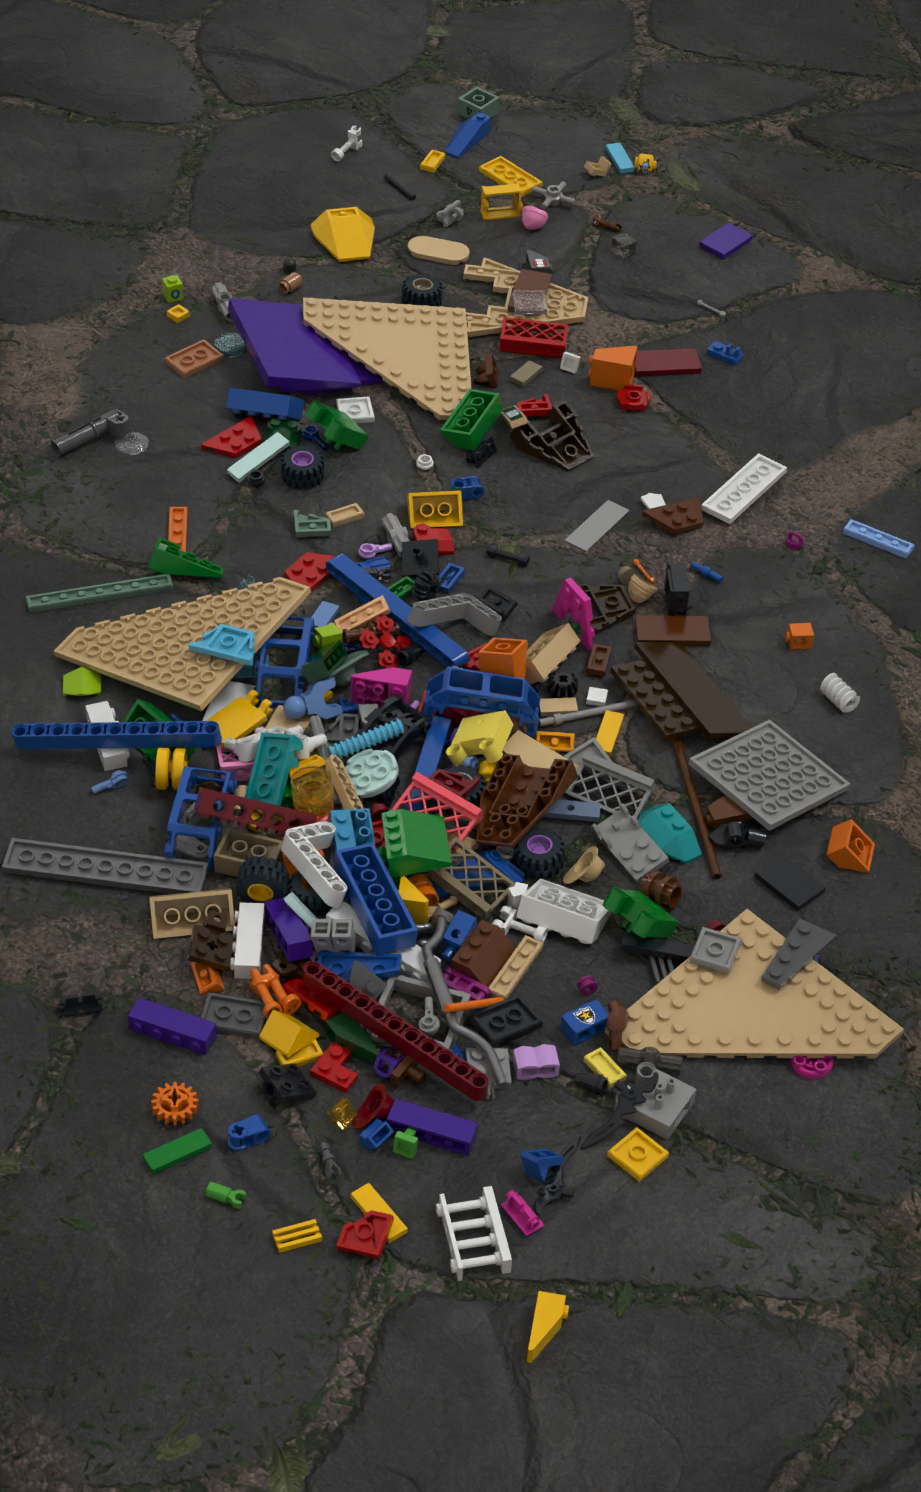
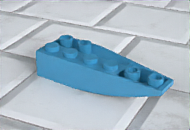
M369 808L330 810L327 822L332 823L336 828L331 842L333 857H335L336 850L374 843L375 845ZM345 894L343 901L352 906L347 894Z

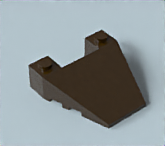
M566 399L553 405L547 416L554 425L553 427L539 433L527 419V424L513 428L509 436L519 450L565 471H570L594 457L588 440L582 433L583 428L577 421L578 416Z

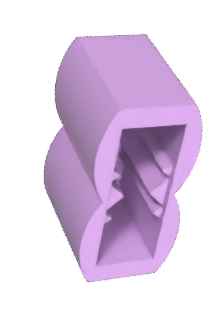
M542 1044L535 1048L521 1046L513 1049L512 1060L517 1079L552 1078L559 1075L560 1064L554 1045Z

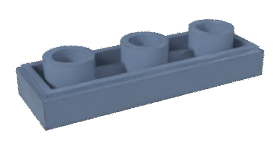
M558 799L542 817L599 822L601 803Z

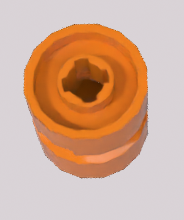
M416 874L408 879L429 900V906L435 907L438 904L439 896L426 874Z

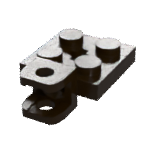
M211 910L202 926L194 925L188 961L225 972L228 971L234 936L224 933L227 928V916L225 914ZM214 917L219 918L220 922L215 921ZM207 945L212 946L214 950H210V947Z
M313 948V957L305 958V961L300 959L289 962L283 951L277 954V960L272 963V968L279 974V978L285 979L280 981L282 987L284 983L296 978L303 980L305 963L318 961L319 953L316 952L315 948Z

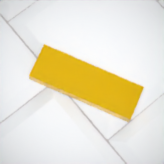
M606 710L596 740L606 754L611 757L624 720V714Z
M370 1183L351 1193V1199L364 1214L373 1210L393 1215L394 1221L387 1238L388 1243L393 1242L408 1232V1228Z

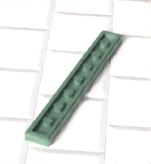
M170 574L30 595L26 596V603L29 613L171 591L173 590V583Z

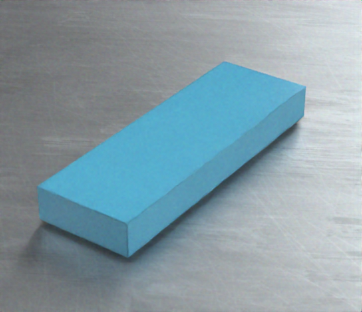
M621 143L606 144V151L619 173L634 172L635 167Z

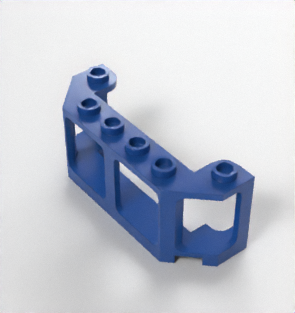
M289 616L286 620L304 621V627L281 625L275 632L302 634V638L300 640L273 638L272 634L262 645V648L258 650V659H260V661H256L258 682L257 687H254V690L259 693L256 696L259 700L257 706H260L262 701L265 700L262 699L263 677L294 679V696L303 694L305 678L302 675L301 666L308 660L311 639L314 636L313 618ZM268 646L299 648L297 666L293 668L265 665ZM269 700L272 702V705L269 707L277 708L278 705L283 706L285 701Z
M449 667L428 680L423 714L433 716V713L439 711V714H443L444 706L485 713L506 710L508 716L519 718L518 726L522 727V724L527 727L526 735L536 737L539 722L540 696L524 678ZM450 685L459 686V687H465V688L478 689V690H480V691L471 690V689H465V688L452 687V686H450ZM491 692H497V693H503V694H509V695H502V694H496V693H491Z
M184 766L168 821V841L165 844V857L175 858L178 835L209 839L210 847L208 862L206 863L209 864L208 870L213 871L216 841L218 835L222 834L223 829L222 821H218V817L215 816L211 827L181 824L187 801L196 802L198 794L189 793L191 788L196 787V783L201 784L205 781H214L223 786V793L233 795L234 790L238 786V780H235V772ZM197 772L225 775L226 778L203 777L197 775ZM216 801L214 805L218 806L217 811L220 810L221 802Z

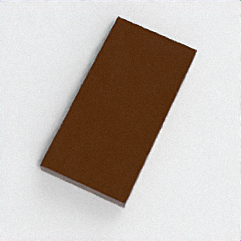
M521 269L508 304V310L539 316L553 274Z
M635 615L637 642L711 645L708 616Z

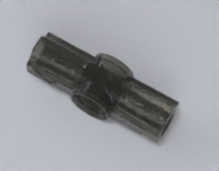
M619 1046L617 1065L637 1068L640 1063L649 1062L656 1069L664 1073L680 1075L682 1057L660 1053L654 1047H645L642 1050Z

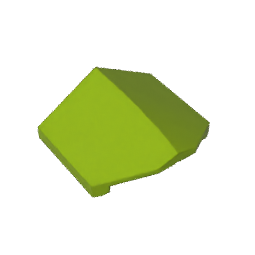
M80 667L63 675V696L101 695V674Z

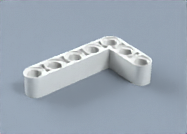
M323 821L287 829L281 844L282 852L328 906L340 907L347 891V885L317 851L328 848L331 845L336 831L335 826L330 822Z

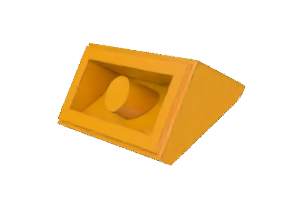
M537 731L536 741L556 752H571L574 750L575 733Z

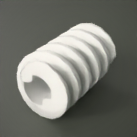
M831 673L823 680L820 687L821 692L842 712L847 713L854 710L860 702V696H856L857 693L850 686H847L846 682H842L843 680L836 673Z

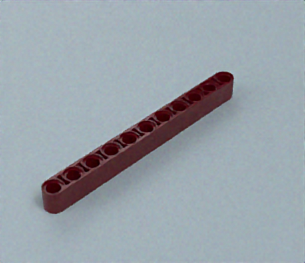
M309 961L305 963L303 968V984L305 987L470 1099L481 1101L486 1098L489 1079L480 1070L319 962Z

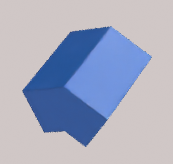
M377 1118L360 1134V1144L369 1150L376 1149L394 1131L387 1121L382 1122Z

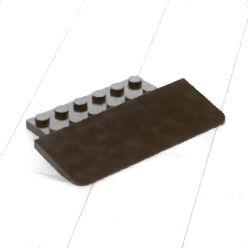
M635 642L634 649L643 659L611 666L610 673L665 741L701 732L708 739H729L752 728L681 644L674 642Z

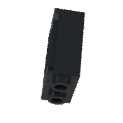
M667 562L664 590L668 615L686 616L689 585L685 562Z

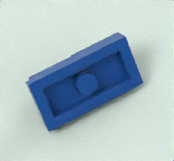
M714 341L707 349V355L733 365H737L743 358L741 347L738 346L736 349H733L731 343L727 346Z

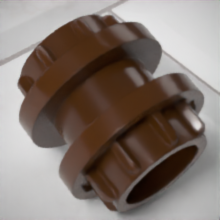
M660 871L646 874L639 885V891H642L645 896H648L664 910L674 908L682 896V887L679 885L677 878L665 876Z

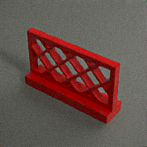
M503 317L499 351L562 358L566 347L568 324ZM506 323L514 324L515 326L510 328ZM526 325L530 326L531 328L526 330L523 326ZM544 327L547 330L541 331L539 328ZM519 329L522 332L517 334L515 330ZM557 329H561V330H564V331L561 332V333H558L556 330H557ZM536 331L538 334L533 336L531 332ZM552 333L555 336L550 338L547 334Z

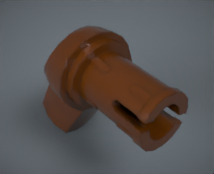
M612 1000L608 1004L610 1014L606 1022V1028L610 1035L609 1049L621 1050L623 1049L622 1031H624L628 1024V1012L620 1000Z

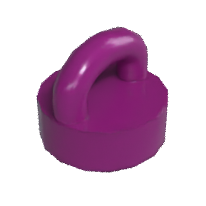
M790 531L786 538L787 547L793 550L801 549L804 544L803 536L798 532Z

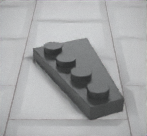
M799 919L762 975L761 981L779 990L782 989L798 974L800 969L809 965L817 954L820 955L826 946L836 941L837 935L803 919Z

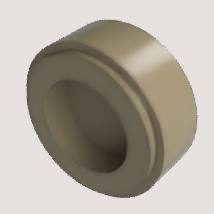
M624 566L619 570L617 580L624 585L628 584L635 571L630 566Z

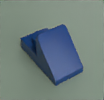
M549 1149L521 1151V1159L527 1175L541 1182L545 1181L548 1168L561 1165L564 1158Z

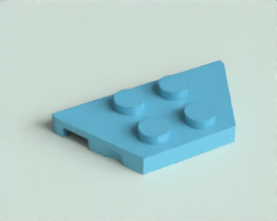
M220 624L212 631L203 634L202 640L197 643L192 641L188 644L191 651L249 666L253 665L255 634L253 631Z

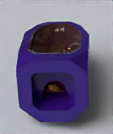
M389 1047L377 1055L373 1067L378 1075L383 1078H389L393 1070L407 1055L395 1047Z

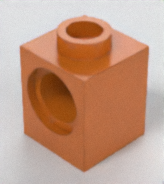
M811 623L789 624L788 631H785V641L789 643L790 650L812 649L814 633Z

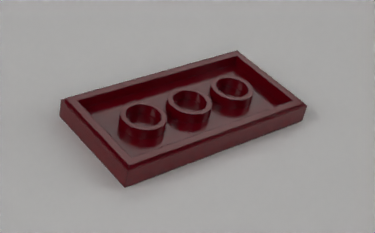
M696 348L637 351L636 376L701 373L702 371Z

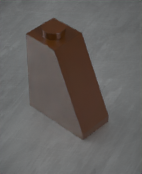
M726 795L707 806V813L704 816L706 824L712 832L722 824L754 819Z

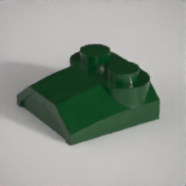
M272 419L267 424L264 442L278 432L290 442V445L281 451L286 452L287 449L299 446L303 428L296 421Z

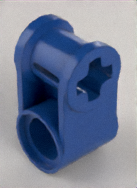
M477 476L455 478L451 481L450 491H461L462 500L478 499L485 493V489L480 485V479Z
M252 1115L229 1126L228 1134L230 1137L227 1144L233 1151H242L253 1145L265 1142L271 1136V1132L260 1115Z

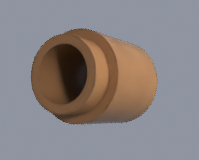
M292 272L280 281L279 289L284 294L292 293L302 286V277L300 274Z

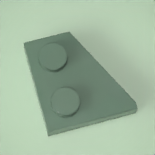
M293 510L296 537L331 536L330 519L318 517L310 513L308 516L299 514V510Z

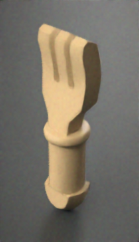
M451 896L444 902L438 903L435 907L429 906L428 921L432 919L436 908L439 907L445 910L453 905L455 906L458 903L457 897Z

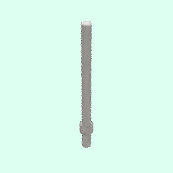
M631 700L562 715L557 713L552 714V717L539 719L538 724L540 727L551 724L555 726L565 721L605 714L606 710L615 712L638 706Z

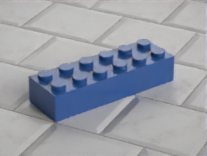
M374 843L336 850L333 868L347 885L346 894L376 955L415 947L418 929Z

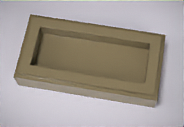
M528 361L510 376V381L524 387L542 372L543 367Z

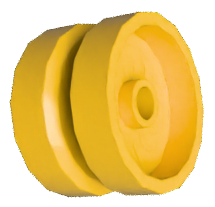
M158 748L155 773L156 790H167L170 786L171 778L172 788L174 791L178 790L184 766L188 767L186 749L176 748L171 760L169 748Z

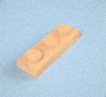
M382 595L334 621L337 628L342 632L343 629L353 630L364 627L367 622H374L377 617H382L391 612L386 599Z

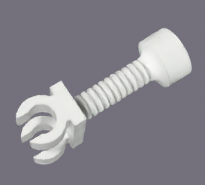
M356 125L352 126L351 130H348V141L340 149L335 148L331 152V156L335 161L339 162L344 157V152L347 149L352 148L357 151L358 148L362 147V139L358 142L357 137L361 135V127L357 130Z
M503 906L500 910L502 912L500 918L505 920V923L498 919L492 922L493 925L500 927L505 935H507L510 928L533 935L534 939L540 942L545 941L548 933V928L539 925L537 928H533L516 922L517 910L508 906Z

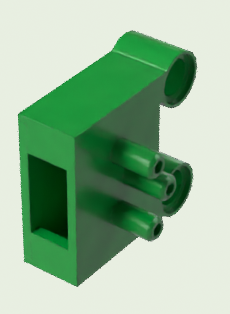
M314 400L305 413L306 418L314 423H319L325 429L323 438L327 444H331L332 441L336 442L333 447L337 451L340 450L343 444L361 450L369 438V435L345 412L321 404L318 401Z
M613 887L602 904L608 911L614 914L620 913L625 917L622 927L627 929L626 932L635 933L643 938H669L678 924L674 917L648 896H645L642 891Z

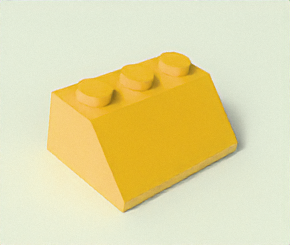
M461 491L407 494L410 529L421 523L431 528L463 526Z

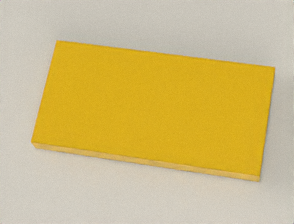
M502 156L479 166V172L500 185L516 184L518 182L520 188L523 189V196L531 193L533 186L539 188L543 186L542 181Z

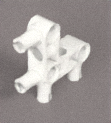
M300 725L288 729L280 726L266 729L260 726V728H256L253 735L238 740L229 737V739L227 738L224 741V747L232 750L241 762H249L255 759L261 732L297 736L303 743L302 750L294 751V756L297 759H306L314 748L327 744V738L324 734L320 733L313 737L303 735V728Z

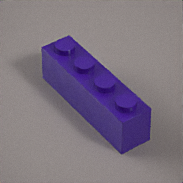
M284 898L264 901L265 919L288 961L313 957V948L315 947L309 935L308 927L303 924L302 919L284 901Z
M142 998L137 1000L128 1015L130 1030L151 1036L157 1040L169 1042L175 1046L190 1049L196 1053L199 1052L207 1055L217 1037L215 1022Z
M395 1099L387 1117V1123L394 1131L392 1134H396L398 1131L405 1133L410 1128L416 1130L414 1137H417L419 1142L467 1156L470 1155L477 1138L478 1123L470 1119L452 1116L449 1113L435 1111L428 1107L418 1106L408 1101Z

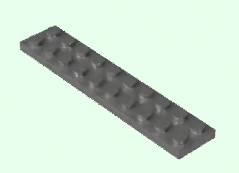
M11 838L2 865L3 873L167 894L203 891L209 869V864L206 862Z

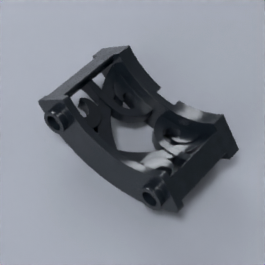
M398 694L384 700L383 706L379 710L375 708L365 719L368 723L363 730L358 729L354 736L357 737V734L362 735V732L367 733L369 729L372 731L374 727L379 728L381 724H390V721L393 720L395 722L399 718L405 730L403 735L400 734L399 737L388 739L386 742L383 740L381 744L378 742L376 746L371 745L373 750L389 751L393 754L397 763L406 748L417 737L429 731L433 718L430 714L426 716L402 701L403 697Z

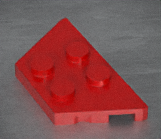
M250 416L203 442L201 449L206 451L209 448L216 450V454L238 458L261 445L262 439L253 418Z
M306 552L285 570V578L309 586L312 593L331 576L325 564L335 556Z

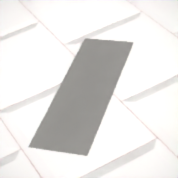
M607 500L570 534L565 541L587 551L630 510Z

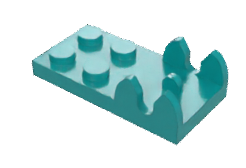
M261 732L245 798L281 806L290 768H297L299 766L298 759L294 756V751L303 749V743L297 736Z

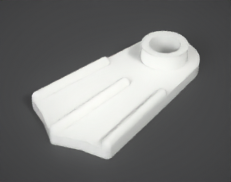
M648 493L641 496V501L647 509L666 505L661 494Z

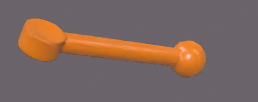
M635 559L633 565L640 569L649 583L655 584L654 578L650 577L640 565V561Z

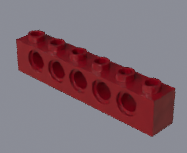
M199 787L194 811L200 812V817L211 819V815L218 817V821L230 823V820L238 821L237 825L248 828L249 824L256 825L257 830L268 832L269 828L275 830V834L285 836L287 829H290L289 823L292 819H296L297 825L295 827L316 823L318 816L313 813ZM216 801H220L222 804L218 811H215L213 807ZM239 805L240 813L234 816L233 808ZM254 810L259 811V817L256 820L252 819V812ZM277 814L278 821L272 824L271 817Z

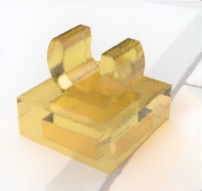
M343 1097L327 1112L330 1120L335 1121L337 1127L345 1129L357 1116L350 1100Z

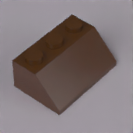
M481 920L451 959V968L489 987L516 948L500 927Z

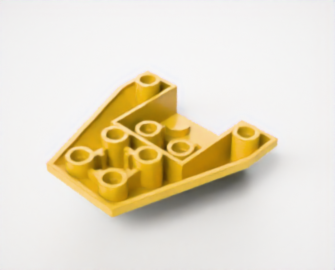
M358 207L325 210L310 224L313 236L339 262L370 259L375 226L372 218Z

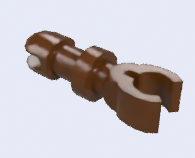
M595 215L592 219L594 226H604L605 229L610 228L615 232H620L622 229L620 224L612 223L608 219L604 220L598 215Z

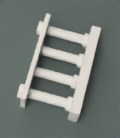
M492 1186L483 1187V1196L479 1197V1199L446 1204L444 1194H440L439 1203L436 1204V1213L438 1217L442 1218L452 1257L450 1259V1267L452 1273L456 1272L457 1280L462 1281L463 1269L490 1264L500 1265L502 1274L511 1273L512 1258ZM478 1208L485 1210L486 1215H484V1218L451 1223L449 1213ZM485 1226L490 1228L491 1233L485 1237L456 1241L454 1231ZM487 1245L495 1247L496 1252H494V1255L463 1260L460 1258L459 1250Z

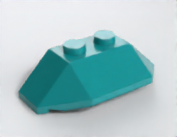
M670 803L657 804L641 812L638 819L641 828L669 858L680 860L681 863L687 864L702 857L693 828Z

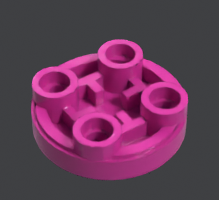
M794 1056L790 1061L793 1070L798 1075L808 1079H820L831 1072L834 1060L833 1056H824V1058Z

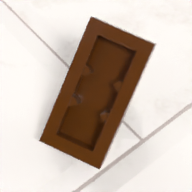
M406 1056L391 1073L389 1086L397 1089L407 1077L420 1084L425 1078L426 1072L416 1067L419 1063Z

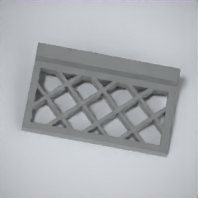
M585 751L582 756V762L576 771L578 777L569 786L565 794L581 802L601 803L600 810L612 815L619 811L620 808L618 806L611 809L607 806L606 802L617 798L619 805H621L619 797L630 794L633 802L625 805L627 808L635 806L636 812L634 815L638 819L651 793H654L656 784L651 778ZM584 768L591 769L594 775L583 779L581 773ZM607 776L611 782L600 786L597 778ZM595 779L598 787L587 791L585 782ZM624 783L627 785L628 790L617 793L615 785ZM583 784L585 792L579 794L572 792L574 786ZM613 786L615 794L604 798L602 790ZM639 790L645 792L643 798L634 800L633 792ZM600 791L602 799L597 801L590 800L589 794Z

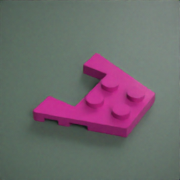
M570 577L564 580L552 611L560 620L567 617V612L572 616L573 621L582 628L581 643L591 653L593 648L592 637L595 636V631L590 625V621L593 620L591 599Z

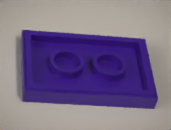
M727 223L701 240L699 246L724 259L753 239V235L731 223Z

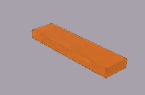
M170 507L168 541L180 545V550L186 552L187 507Z

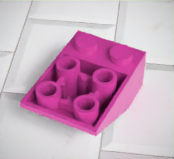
M392 667L352 674L351 702H356L357 704H378V708H381L384 700L398 694L403 697L402 701L409 705L412 670Z

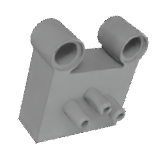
M640 1063L637 1067L635 1084L647 1082L651 1079L654 1072H657L659 1075L658 1083L651 1093H642L646 1098L645 1103L633 1105L637 1112L624 1115L622 1119H628L668 1140L694 1104L697 1089L656 1069L652 1063ZM619 1092L616 1095L614 1112L616 1111V1108L619 1103L620 1094L622 1092Z

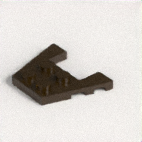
M582 584V587L579 586L590 597L600 615L590 621L595 634L636 613V607L623 585L600 584V587H590L589 584Z

